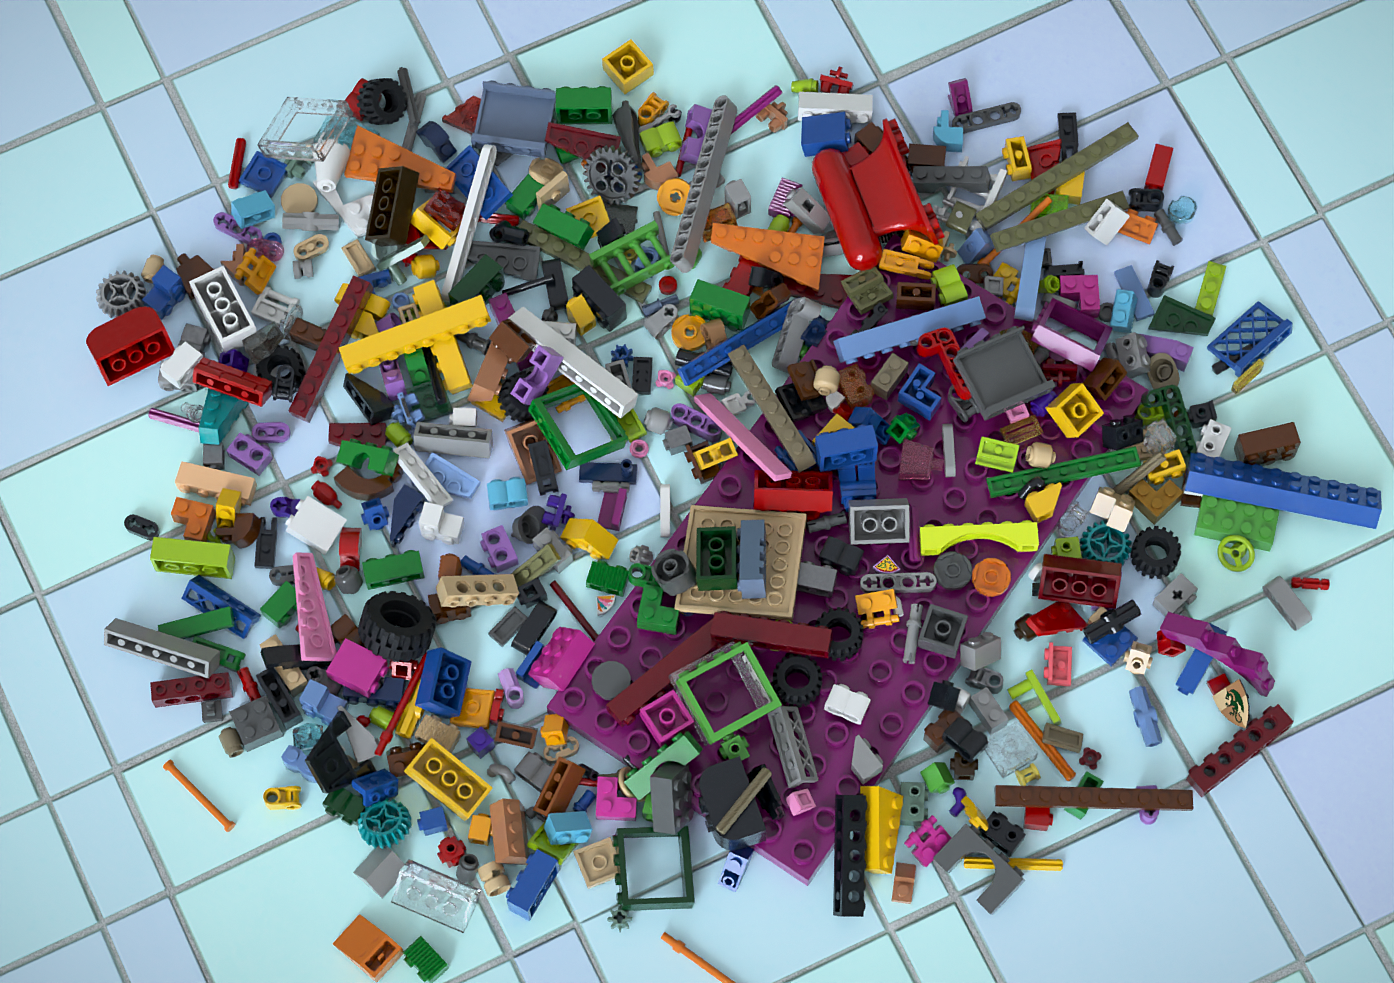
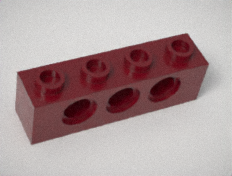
M229 672L212 674L209 678L194 676L150 682L151 700L155 708L233 698L232 679Z

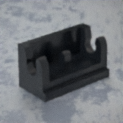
M1078 261V264L1049 266V263H1045L1044 276L1053 275L1059 279L1060 276L1085 275V271L1082 269L1083 261Z

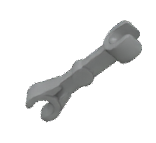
M670 105L666 114L656 118L652 123L641 126L638 132L641 133L644 130L660 126L670 117H679L681 115L679 110L672 113L677 108V105Z

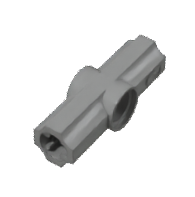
M318 212L283 213L282 229L339 231V215L319 214Z

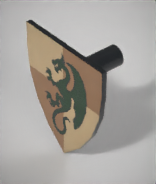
M1238 679L1212 697L1220 712L1230 722L1247 728L1250 711L1249 695L1246 693L1241 680Z

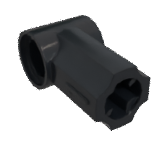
M506 220L500 221L489 232L490 238L496 243L506 241L525 246L529 239L527 229L512 226Z

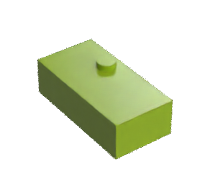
M153 537L150 560L156 572L232 579L235 555L230 544Z

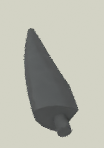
M625 100L622 102V107L618 108L612 115L618 135L621 136V142L625 150L628 151L629 156H634L632 161L638 162L636 166L643 170L639 150V123L636 111L629 105V101Z

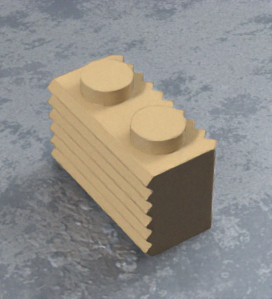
M426 714L414 734L415 739L426 744L432 737L452 754L461 738L459 728L451 723L448 725L442 723V720L436 715L428 716Z

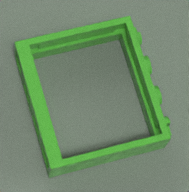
M738 642L730 647L731 651L725 654L724 651H721L713 656V661L707 663L705 660L696 665L697 669L691 673L688 669L678 675L680 679L676 681V684L710 745L782 705L748 642L744 644ZM744 651L771 702L714 733L687 682Z

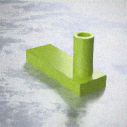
M1032 669L1025 673L1027 679L1007 689L1012 700L1033 689L1053 725L1058 726L1062 724L1060 717Z

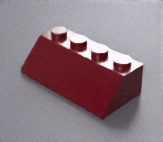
M1044 554L1038 599L1116 609L1122 564Z

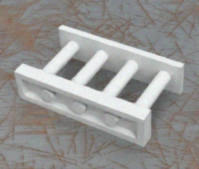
M965 156L964 161H960L958 166H968L969 156ZM1000 168L998 174H990V182L993 187L991 190L989 189V193H974L984 197V200H986L985 205L981 204L979 206L955 197L956 191L960 187L952 186L947 199L954 202L960 201L977 209L976 213L997 201L1006 180L1007 170ZM945 204L937 212L948 218L951 214L948 212L949 206ZM974 220V222H971L969 226L971 231L974 232L977 228H982L984 231V228L978 221Z

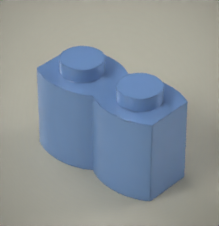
M288 745L281 756L286 768L292 772L300 773L309 782L317 783L305 762L308 755H305L298 747Z

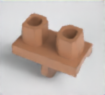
M774 101L755 115L760 122H763L767 117L772 121L768 123V127L774 133L781 128L785 130L788 127V118L786 117L788 112L784 110L786 107L784 102L777 104Z

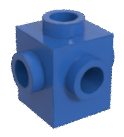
M379 497L361 503L364 513L360 515L363 524H368L370 530H380L385 525H388L386 518L390 517L386 506H382Z

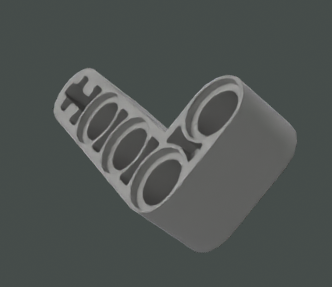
M806 297L794 299L790 303L772 359V367L789 374L787 367L798 361L804 341L800 339L801 335L808 327L809 322L820 315L821 304Z

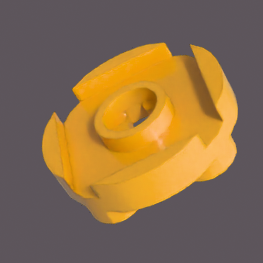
M680 178L667 179L661 184L657 192V201L663 212L672 216L683 214L691 186L687 181ZM675 192H677L678 195L681 197V199H677L676 202L672 201L673 197H670V195L674 194Z
M689 314L678 317L674 321L671 330L673 343L678 348L689 351H696L705 345V341L701 334L700 325L705 323V320L700 316H689ZM686 330L695 331L693 336L686 335Z

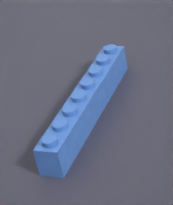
M978 296L842 337L833 342L840 363L846 362L848 365L858 362L857 358L864 356V359L876 356L875 352L882 351V354L893 351L892 347L898 345L901 349L910 346L911 341L917 340L918 343L921 335L945 327L950 330L952 329V332L963 330V326L967 324L970 327L981 324L980 320L985 319L986 316Z

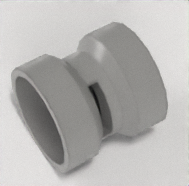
M306 259L303 262L299 260L292 262L295 279H301L303 276L308 278L314 277L312 259Z

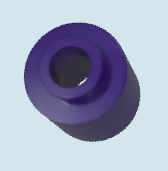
M1051 391L1034 399L1030 403L1032 413L1036 416L1044 417L1048 413L1045 407L1057 397L1056 393Z

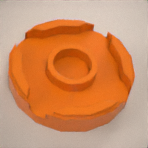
M996 558L983 559V561L975 565L972 572V583L975 589L985 596L995 597L1001 595L1008 589L1011 582L1010 570L1003 561Z

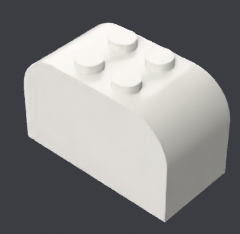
M224 266L189 281L194 297L222 352L226 353L232 349L237 350L259 339L256 326Z

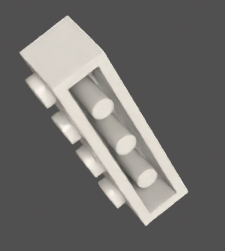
M799 92L798 121H802V117L845 112L847 119H850L851 123L869 124L872 121L873 95Z

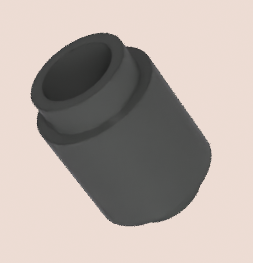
M716 374L705 375L703 389L709 393L725 396L726 392H730L732 382L726 376Z
M465 854L460 858L456 870V877L459 881L470 883L475 879L479 866L475 855Z

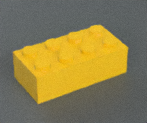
M432 737L404 770L408 776L463 821H466L493 789V787Z

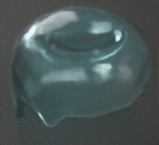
M1180 196L1177 201H1171L1167 213L1169 218L1176 224H1187L1194 219L1198 207L1196 201L1192 198Z

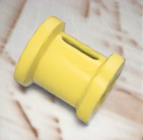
M1031 763L1029 767L1021 771H1015L1016 778L1021 786H1026V783L1032 780L1041 779L1034 763Z

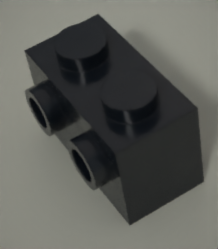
M1125 415L1123 419L1110 420V423L1102 425L1103 447L1120 450L1144 442L1143 420L1135 418L1134 415Z
M993 811L987 818L988 830L985 831L980 828L981 833L979 835L984 839L988 838L996 848L1008 857H1011L1024 841L1026 834L1023 833L1024 830L1019 825H1013L1007 821L1008 818L1004 814Z

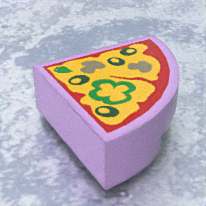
M888 555L873 566V570L879 574L900 572V568Z

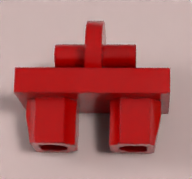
M839 66L837 71L830 70L829 75L836 76L835 78L821 74L820 91L822 93H831L832 85L839 87L837 93L849 94L850 90H853V82L840 79L848 78V74L842 72L843 67Z

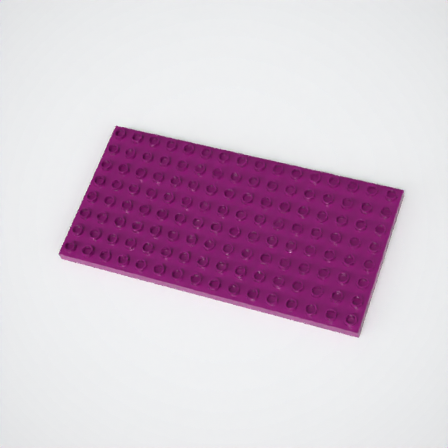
M895 234L883 248L913 255L902 251L901 238ZM937 260L936 263L933 262V269H925L918 266V269L932 274V271L946 267V265ZM879 264L876 266L894 296L893 299L883 303L889 310L876 327L929 312V310L896 309L898 282L931 284L930 279H921L917 276L913 277L879 269ZM959 274L967 291L968 299L979 296L986 316L985 319L980 320L981 324L970 327L967 324L963 326V330L953 332L960 349L981 328L987 330L991 334L990 337L998 333L1003 335L1014 326L1017 328L1024 326L1025 329L1021 333L1034 355V350L1040 346L1031 341L1034 334L1031 330L1036 320L1033 319V322L1014 319L1015 307ZM937 288L935 294L934 310L945 307L944 304L941 305L938 300L937 294H939ZM849 296L827 324V333L818 347L812 345L800 361L809 362L813 359L817 369L823 366L836 368L840 374L837 391L845 396V400L841 404L849 406L852 411L855 407H871L889 425H891L890 422L896 415L900 416L908 413L915 417L916 422L920 424V427L917 429L918 434L912 441L908 440L899 444L890 436L886 445L878 443L877 461H875L876 499L907 498L909 507L915 506L918 508L919 531L920 527L929 524L936 527L943 526L944 524L960 526L964 523L981 525L984 522H992L993 524H1001L1005 521L1020 523L1029 520L1033 522L1024 505L1025 500L1021 499L1018 493L990 498L986 478L1009 474L1010 472L975 464L981 437L1019 445L1013 473L1036 468L1030 466L1029 462L1026 461V450L1028 446L1035 442L1052 446L1053 452L1056 453L1054 463L1051 464L1107 453L1111 449L1103 447L1102 425L1110 423V420L1123 419L1125 415L1135 416L1138 407L1142 404V394L1149 391L1125 376L1106 401L1094 399L1104 414L1076 438H1067L1049 413L1044 417L1034 415L1030 410V403L1032 401L1025 403L1029 418L1015 423H1010L1006 412L988 420H984L981 412L979 414L975 413L968 418L967 422H963L948 402V392L953 384L938 354L930 357H921L917 353V346H907L901 349L899 346L892 347L893 351L882 354V351L875 352L876 356L864 359V356L857 358L858 362L852 364L840 363L833 341L849 336L855 329L859 330L862 327V321L867 316L871 317L873 315L872 310L861 315ZM1050 351L1047 359H1054L1055 364H1063V360L1066 358ZM894 353L908 362V371L886 401L870 391L871 382L891 354ZM1043 361L1042 364L1040 365L1041 370H1042V366H1043V364L1045 363V361ZM919 363L935 372V380L929 390L942 397L941 405L931 421L898 402L900 390ZM1077 364L1076 382H1062V387H1057V382H1054L1055 388L1052 391L1059 396L1071 384L1083 383L1092 371ZM790 376L785 381L783 386L793 383ZM957 393L952 394L955 398H959ZM827 408L793 424L812 443L815 436L835 416V413H832ZM762 413L749 431L777 457L778 455L774 449L779 445L783 450L784 447ZM942 424L953 425L955 477H945ZM738 446L736 448L738 456L727 460L695 505L754 510V471L763 469ZM818 465L810 471H819ZM855 465L856 480H858L857 465ZM837 469L825 471L832 472V511L820 512L819 518H822L823 515L830 516L844 511L847 523L831 527L830 530L823 529L809 534V529H807L806 525L801 556L802 563L809 561L816 566H823L819 561V555L828 536L837 538L846 544H851L849 539V512H845L844 505L841 504ZM1092 477L1061 483L1062 488L1053 516L1037 523L1039 540L1037 551L1017 552L1010 546L998 541L972 539L957 543L942 553L954 551L966 556L971 562L972 572L975 565L983 561V559L996 558L1003 561L1011 572V582L1008 589L1001 595L992 597L979 593L972 583V575L968 584L958 590L945 589L936 582V587L931 592L895 593L901 600L904 614L900 617V622H894L893 625L886 626V624L878 625L872 629L864 628L862 646L856 655L853 653L852 658L848 659V657H845V661H840V658H836V661H832L830 656L828 659L810 656V660L814 659L816 665H819L821 668L822 688L814 702L810 701L808 706L802 704L798 710L819 781L815 783H802L795 788H788L768 713L733 732L734 735L744 736L749 745L746 749L750 756L742 760L746 775L759 765L765 764L772 773L771 778L780 796L781 806L785 813L783 818L772 820L770 813L762 809L757 796H755L766 828V841L749 846L750 848L755 849V852L806 886L811 883L834 849L835 794L863 795L860 794V786L879 785L933 707L928 705L933 683H942L943 680L950 682L961 667L960 645L955 659L917 647L915 663L908 664L909 661L907 663L903 662L908 631L906 624L910 617L911 604H918L917 607H919V604L923 606L921 615L922 627L930 604L967 615L968 619L960 644L968 641L970 638L982 635ZM1043 487L1042 489H1033L1032 492H1040L1044 490L1045 487ZM690 512L660 553L667 549L684 552ZM908 542L851 544L864 550V557L855 576H845L839 572V569L834 568L837 570V577L832 598L797 591L793 621L791 622L793 624L807 623L809 626L815 627L818 617L821 618V614L824 611L828 613V609L831 608L836 611L837 607H841L842 611H845V608H847L850 614L852 612L856 613V618L867 620L866 614L858 615L855 596L866 594L860 588V581L864 575L879 574L873 570L874 565L888 555L900 568L899 573L928 572L933 574L934 564L941 555L921 556L919 562H911L909 560ZM909 578L904 579L902 582L905 587H911L914 584ZM916 578V587H919V583H926V586H930V583H932L928 578L925 579V582H919V578ZM886 579L883 581V585L886 588H891L894 582L891 579ZM867 580L865 585H867V588H871L872 583L870 580ZM877 580V588H880V580ZM635 586L594 641L595 645L564 691L558 690L546 707L549 715L557 714L564 717L570 729L626 766L628 765L622 759L629 755V762L639 769L643 766L641 762L651 755L653 758L658 754L657 750L660 746L641 719L640 713L636 716V720L628 726L624 725L621 727L606 709V704L611 700H605L594 692L592 674L601 663L617 661L628 669L632 684L714 617V614L693 613L692 615H684L679 612L680 617L676 635L637 628V617L644 587ZM664 591L662 606L675 608L677 595L671 596ZM884 611L873 612L874 618L883 617ZM843 627L831 628L832 640L835 642H843L850 637L848 630ZM727 643L726 647L721 651H724L725 654L731 651L730 647L734 644ZM750 646L772 687L773 671L776 669V664L778 662L781 663L783 657L788 659L789 654H793L794 657L797 656V653L772 651L770 649ZM718 651L714 652V653L711 655L712 658H711L707 663L713 661V660H714L713 656L716 655V654H718V653H720V652H718ZM744 651L687 682L714 733L767 704L741 658L745 655ZM792 673L785 680L790 687L796 689L803 688L809 683V679L802 673ZM834 684H844L850 688V691L855 693L858 691L863 692L871 699L861 725L824 710L825 703ZM677 686L674 688V691L695 721V729L690 731V734L703 748L700 754L687 764H689V772H691L692 808L705 818L706 814L701 813L698 805L700 777L708 767L729 759H724L719 750L722 747L720 742L724 741L723 738L711 745L709 744ZM671 687L666 693L672 691L673 688ZM781 702V706H789L788 702L785 704ZM788 712L789 718L794 721L792 712ZM793 731L794 736L799 740L798 734ZM857 735H860L862 739L865 738L871 745L870 750L873 754H878L883 761L882 772L865 784H862L851 770L855 737ZM733 745L731 750H736L737 745ZM799 749L800 755L804 758V753ZM663 762L660 765H658L657 770L666 762ZM804 768L806 777H810L809 771ZM808 789L816 807L793 816L786 798L792 792ZM851 811L850 818L852 820L854 817L853 811Z

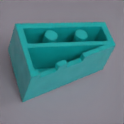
M208 388L198 427L200 443L220 445L230 431L233 422L237 421L240 417L239 414L243 408L246 409L248 406V402Z

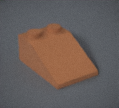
M533 418L504 430L526 485L536 482L528 444L547 440ZM547 441L554 473L556 474L561 472L562 469L556 453Z

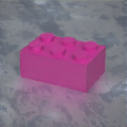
M559 627L553 632L549 643L542 649L539 658L532 664L528 675L543 688L564 691L595 643L581 630Z

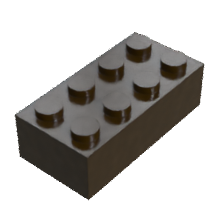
M404 166L378 169L366 230V241L381 247L406 245L418 185V172Z

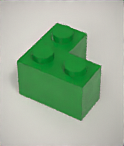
M644 584L637 617V628L676 635L680 617L679 610L662 606L664 591L661 587Z

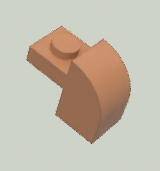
M649 153L642 155L644 182L648 187L658 190L667 179L679 178L670 161L656 167Z

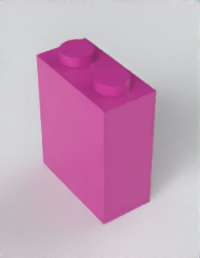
M345 638L327 668L326 673L329 679L369 698L372 693L374 694L379 687L378 682L381 676L385 677L389 667L387 660L383 659L382 656H376L372 651Z

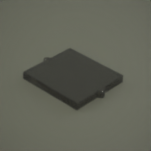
M606 203L605 209L610 221L617 218L619 224L622 223L624 226L625 235L635 231V224L638 223L636 219L638 206L610 205V203Z

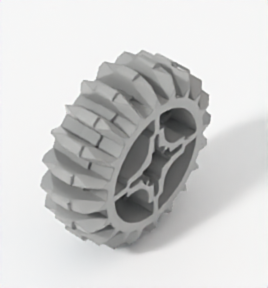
M116 270V275L112 276L109 273L108 279L103 277V283H98L99 289L96 290L98 307L102 309L105 315L108 314L110 318L118 317L138 307H144L142 299L147 293L146 288H144L145 285L138 276L134 277L132 272L127 275L125 270L122 274H119ZM135 289V296L131 300L130 295L132 294V291ZM112 291L113 294L110 296L111 299L107 301V296L109 292Z

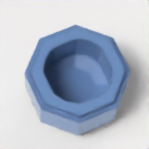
M404 292L396 293L392 297L393 308L398 311L399 307L410 304L409 296Z

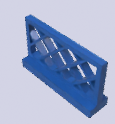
M1258 301L1207 346V350L1225 362L1235 371V375L1241 379L1292 334L1293 323L1288 319L1283 320ZM1259 308L1264 312L1265 316L1254 317L1253 313ZM1254 321H1265V327L1254 328ZM1267 321H1276L1279 325L1277 327H1268ZM1242 322H1252V328H1241ZM1255 332H1266V336L1263 339H1255ZM1230 333H1239V339H1228V335ZM1241 333H1252V339H1241ZM1218 344H1226V351H1218L1214 347ZM1228 344H1239L1240 350H1228ZM1242 344H1253V348L1251 350H1242ZM1240 354V359L1236 363L1229 359V355Z

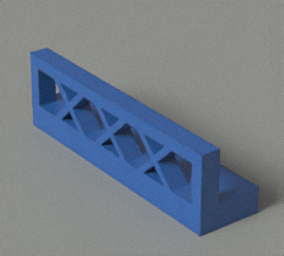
M201 575L189 580L181 598L203 613L213 611L207 608L206 600L212 602L214 610L230 606L233 610L235 626L227 629L242 639L247 637L251 626L257 623L261 617V614ZM191 590L197 592L198 600H194L189 596ZM240 620L246 624L243 631L238 628L236 621Z

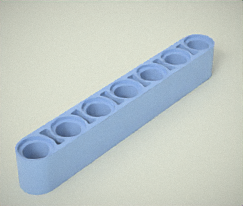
M1046 237L1026 243L1014 319L1033 322Z

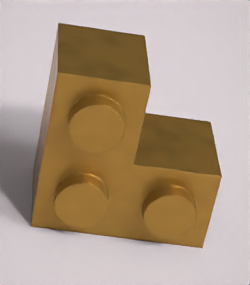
M1141 479L1129 490L1128 495L1133 498L1132 500H1135L1134 506L1155 525L1181 501L1184 492L1170 479L1157 491L1144 479Z

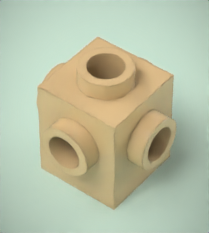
M1133 641L1131 650H1126L1123 660L1127 662L1125 669L1133 674L1144 675L1146 668L1150 669L1153 658L1150 657L1152 646Z

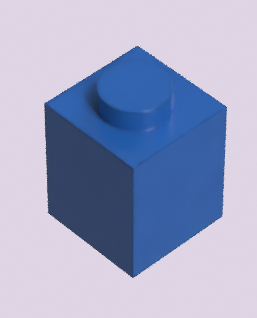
M442 806L419 812L420 819H417L419 830H424L425 836L448 830Z

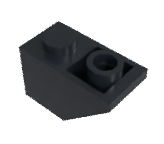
M617 218L612 219L596 232L600 248L625 236L624 226L622 223L619 224Z

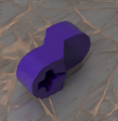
M276 497L270 502V509L276 517L289 518L291 514L293 516L296 515L298 511L296 506L301 499Z

